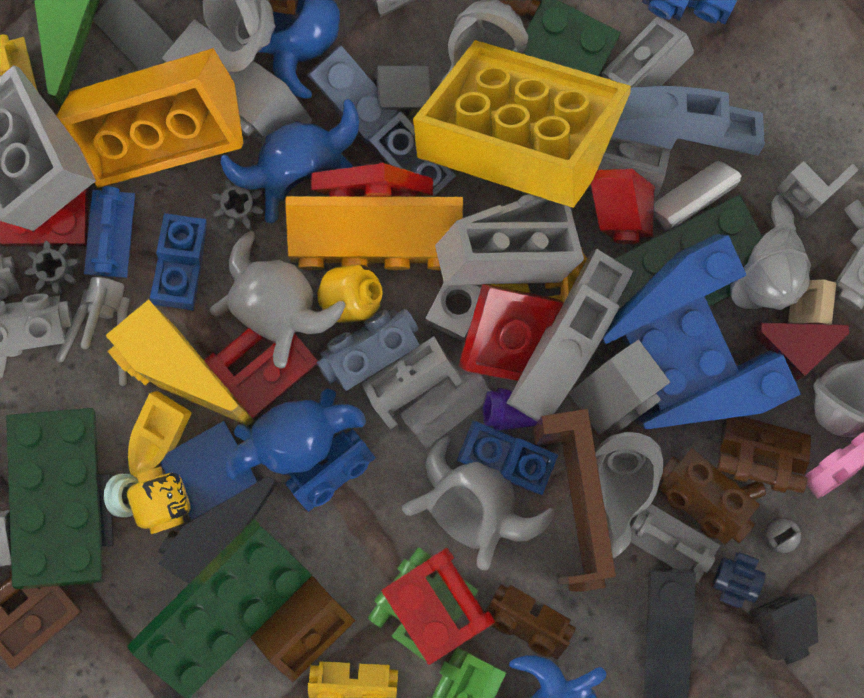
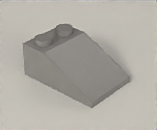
M13 65L0 76V221L34 231L96 180L77 142L22 70Z

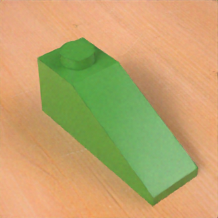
M35 0L47 93L55 104L62 106L67 98L93 22L92 19L95 16L100 0Z

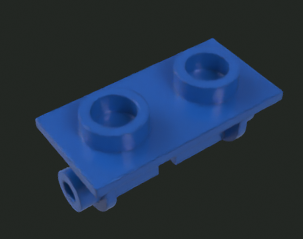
M110 186L102 187V191L92 190L85 275L127 278L135 193L119 192V188Z
M353 429L346 434L344 431L340 432L332 440L331 448L326 457L328 462L323 466L318 462L307 472L289 474L291 478L285 484L308 512L314 507L328 502L334 495L335 490L349 479L357 478L363 474L369 463L375 459V456Z

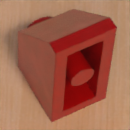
M634 169L597 170L591 182V188L600 231L613 238V242L618 244H638L639 237H653L655 186Z

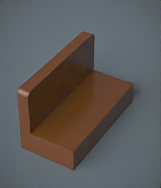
M312 575L250 638L267 660L294 682L356 620Z

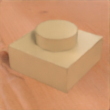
M825 279L810 280L808 290L796 304L790 305L788 324L832 325L836 283Z

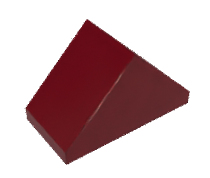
M761 323L755 328V338L768 351L784 356L796 380L806 376L849 334V325Z

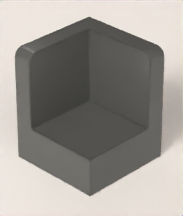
M377 66L371 76V81L377 86L378 105L381 110H405L407 119L413 120L430 98L428 66Z

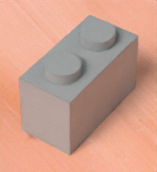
M638 339L608 360L568 394L580 410L588 409L590 423L600 435L613 425L619 432L637 419L639 415H642L660 402L661 399L656 393L668 385L670 381Z

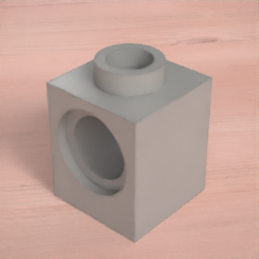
M443 283L425 318L426 325L464 343L482 284L444 285ZM454 294L465 295L469 299L471 307L464 314H453L446 307L448 298Z

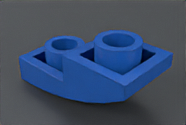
M737 0L642 1V3L649 6L650 12L663 19L670 20L673 17L680 21L688 6L694 9V14L700 19L709 23H717L719 21L723 24L727 22Z
M164 213L156 250L158 260L150 295V301L154 305L194 311L204 252L206 219Z
M472 421L456 461L462 464L479 462L499 470L503 477L508 479L511 484L543 495L558 455L520 438H514L482 423Z

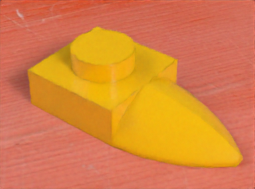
M159 391L149 393L129 440L130 474L136 478V474L154 469L162 462L169 451L176 449L192 414L190 410Z

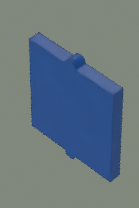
M225 421L176 447V449L169 451L160 463L166 474L173 472L181 476L191 506L188 513L191 520L198 518L258 482L251 468L235 480H230L227 477L225 462L230 452L238 445Z

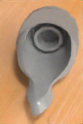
M203 0L204 20L213 34L214 50L227 71L239 72L244 70L254 60L256 53L270 43L273 30L276 27L271 4L267 0Z
M481 0L471 4L464 12L458 14L454 23L455 27L450 34L448 42V52L451 60L449 72L474 40L518 53L524 51L529 36L523 27L521 18L512 10L510 5L504 4L499 0ZM449 72L442 78V80L440 81L439 85H440L441 82L445 79V77L449 74Z
M782 194L776 195L771 203V218L774 228L766 233L755 245L748 263L743 267L747 276L732 282L730 285V296L734 303L741 308L758 309L766 307L782 310L785 307L796 304L810 285L809 271L811 264L805 253L804 245L796 233L794 213L784 202Z
M864 359L841 362L831 366L822 377L816 379L813 385L815 390L813 398L815 416L818 423L833 435L842 437L858 436L864 432Z
M624 432L612 435L595 449L613 558L621 554L630 544L631 529L629 523L634 516L650 506L657 494L659 482L663 474V455L660 446L651 437L640 433Z

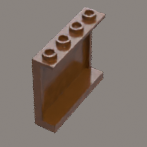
M588 409L541 416L533 429L534 442L536 446L562 443L583 574L557 577V583L568 584L569 591L572 592L606 588L605 578L616 577L589 411Z

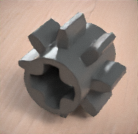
M225 180L226 190L222 195L212 194L213 200L221 205V209L213 213L214 218L222 220L227 217V229L231 233L235 230L236 225H245L248 231H252L250 222L255 216H265L264 211L256 207L255 204L264 198L262 192L255 191L250 194L249 189L232 186L230 181ZM238 197L242 202H245V211L237 214L236 210L232 209V200Z
M44 241L43 251L38 254L34 252L28 253L30 258L33 259V268L27 269L25 275L30 278H40L35 287L40 293H43L49 285L58 296H62L63 286L68 283L72 285L78 284L72 276L73 269L79 268L81 263L77 259H66L71 250L68 245L63 244L56 251L48 241ZM52 260L57 261L62 266L55 269L56 276L54 277L45 272V270L51 268Z

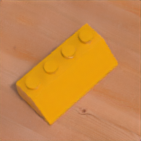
M214 48L70 91L56 115L79 145L96 180L94 183L97 188L241 149L243 146L235 83Z
M286 196L288 257L291 263H298V268L302 270L324 269V263H341V267L349 265L367 266V263H384V269L408 270L410 269V263H427V269L441 271L435 245L457 220L463 219V197Z

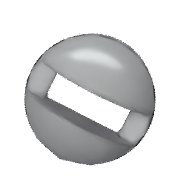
M780 518L768 524L765 529L764 538L767 546L774 552L788 553L795 550L800 544L801 531L794 521ZM791 527L794 534L780 544H777L774 538Z

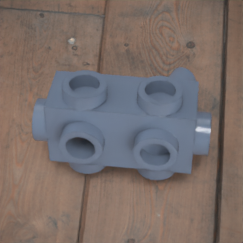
M406 308L399 312L394 309L389 312L387 310L378 311L373 317L364 321L366 326L352 334L345 332L330 340L327 344L328 349L320 353L322 359L316 362L327 382L331 384L336 381L347 391L416 349L419 343L413 333L419 329Z

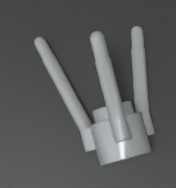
M92 277L90 279L89 288L83 291L80 306L73 318V325L69 327L65 336V343L61 344V348L56 356L58 362L65 360L87 313H89V317L81 341L83 349L89 347L99 317L112 319L114 312H117V325L127 318L130 299L122 297L125 287L122 283L101 277ZM118 365L119 384L125 386L127 384V371L125 372Z

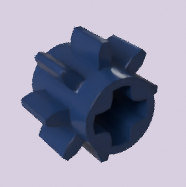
M736 552L733 560L726 557L721 559L712 583V588L722 591L719 601L737 608H742L744 600L752 603L756 602L766 576L765 572L756 569L759 559L741 552Z

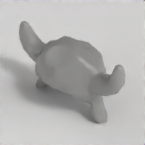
M249 231L238 239L229 257V272L235 282L229 294L211 306L210 313L217 317L231 311L240 322L251 330L276 343L273 363L278 368H284L288 361L294 333L297 331L305 334L324 332L338 321L345 309V303L339 301L320 312L312 311L313 290L303 273L295 265L280 260L251 262L250 252L255 239V233Z
M444 435L430 449L425 463L427 478L435 489L402 505V511L405 515L411 516L426 509L429 510L437 523L452 538L468 548L480 549L477 556V566L480 570H488L495 547L501 537L516 542L529 541L542 534L549 527L554 519L555 510L549 508L531 518H522L515 515V491L511 482L504 478L499 470L479 462L467 463L452 470L445 460L451 439L449 435Z

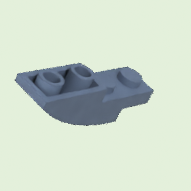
M337 46L307 74L333 104V109L341 118L345 99L353 102L359 116V132L357 136L382 163L433 178V196L425 197H434L456 176L448 167L417 158L413 124L401 111L381 110L379 108L377 86L342 46Z
M681 86L631 88V93L612 134V137L667 149H672L677 138L753 155H759L765 145L763 113L729 106V93Z

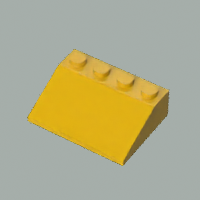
M474 40L413 118L417 158L574 208L594 179L631 93V86Z
M149 299L106 334V337L114 345L108 350V353L125 372L127 371L145 386L152 382L162 390L247 426L255 421L175 325Z

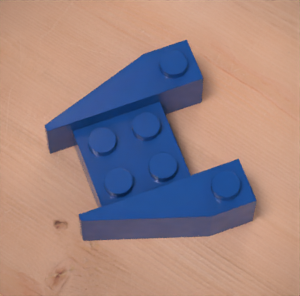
M715 234L678 252L617 311L600 341L607 344L622 337L627 348L639 339L670 381L668 385L656 393L661 401L634 420L636 424L644 429L762 414L801 395L782 354L767 351L736 366L705 299L706 295L747 276L729 235Z

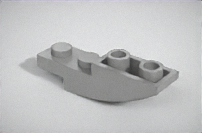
M598 249L591 251L554 323L544 331L507 404L537 422L541 416L551 415L556 412L586 367L620 307L617 302L633 273L631 269Z

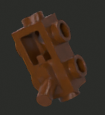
M693 448L681 461L676 456L670 459L663 468L661 479L664 482L658 488L666 495L668 503L673 508L684 510L700 524V528L706 536L717 538L724 545L731 539H734L739 544L756 524L750 519L760 506L755 500L766 495V489L762 482L754 481L739 487L735 481L729 479L721 471H718L715 466Z

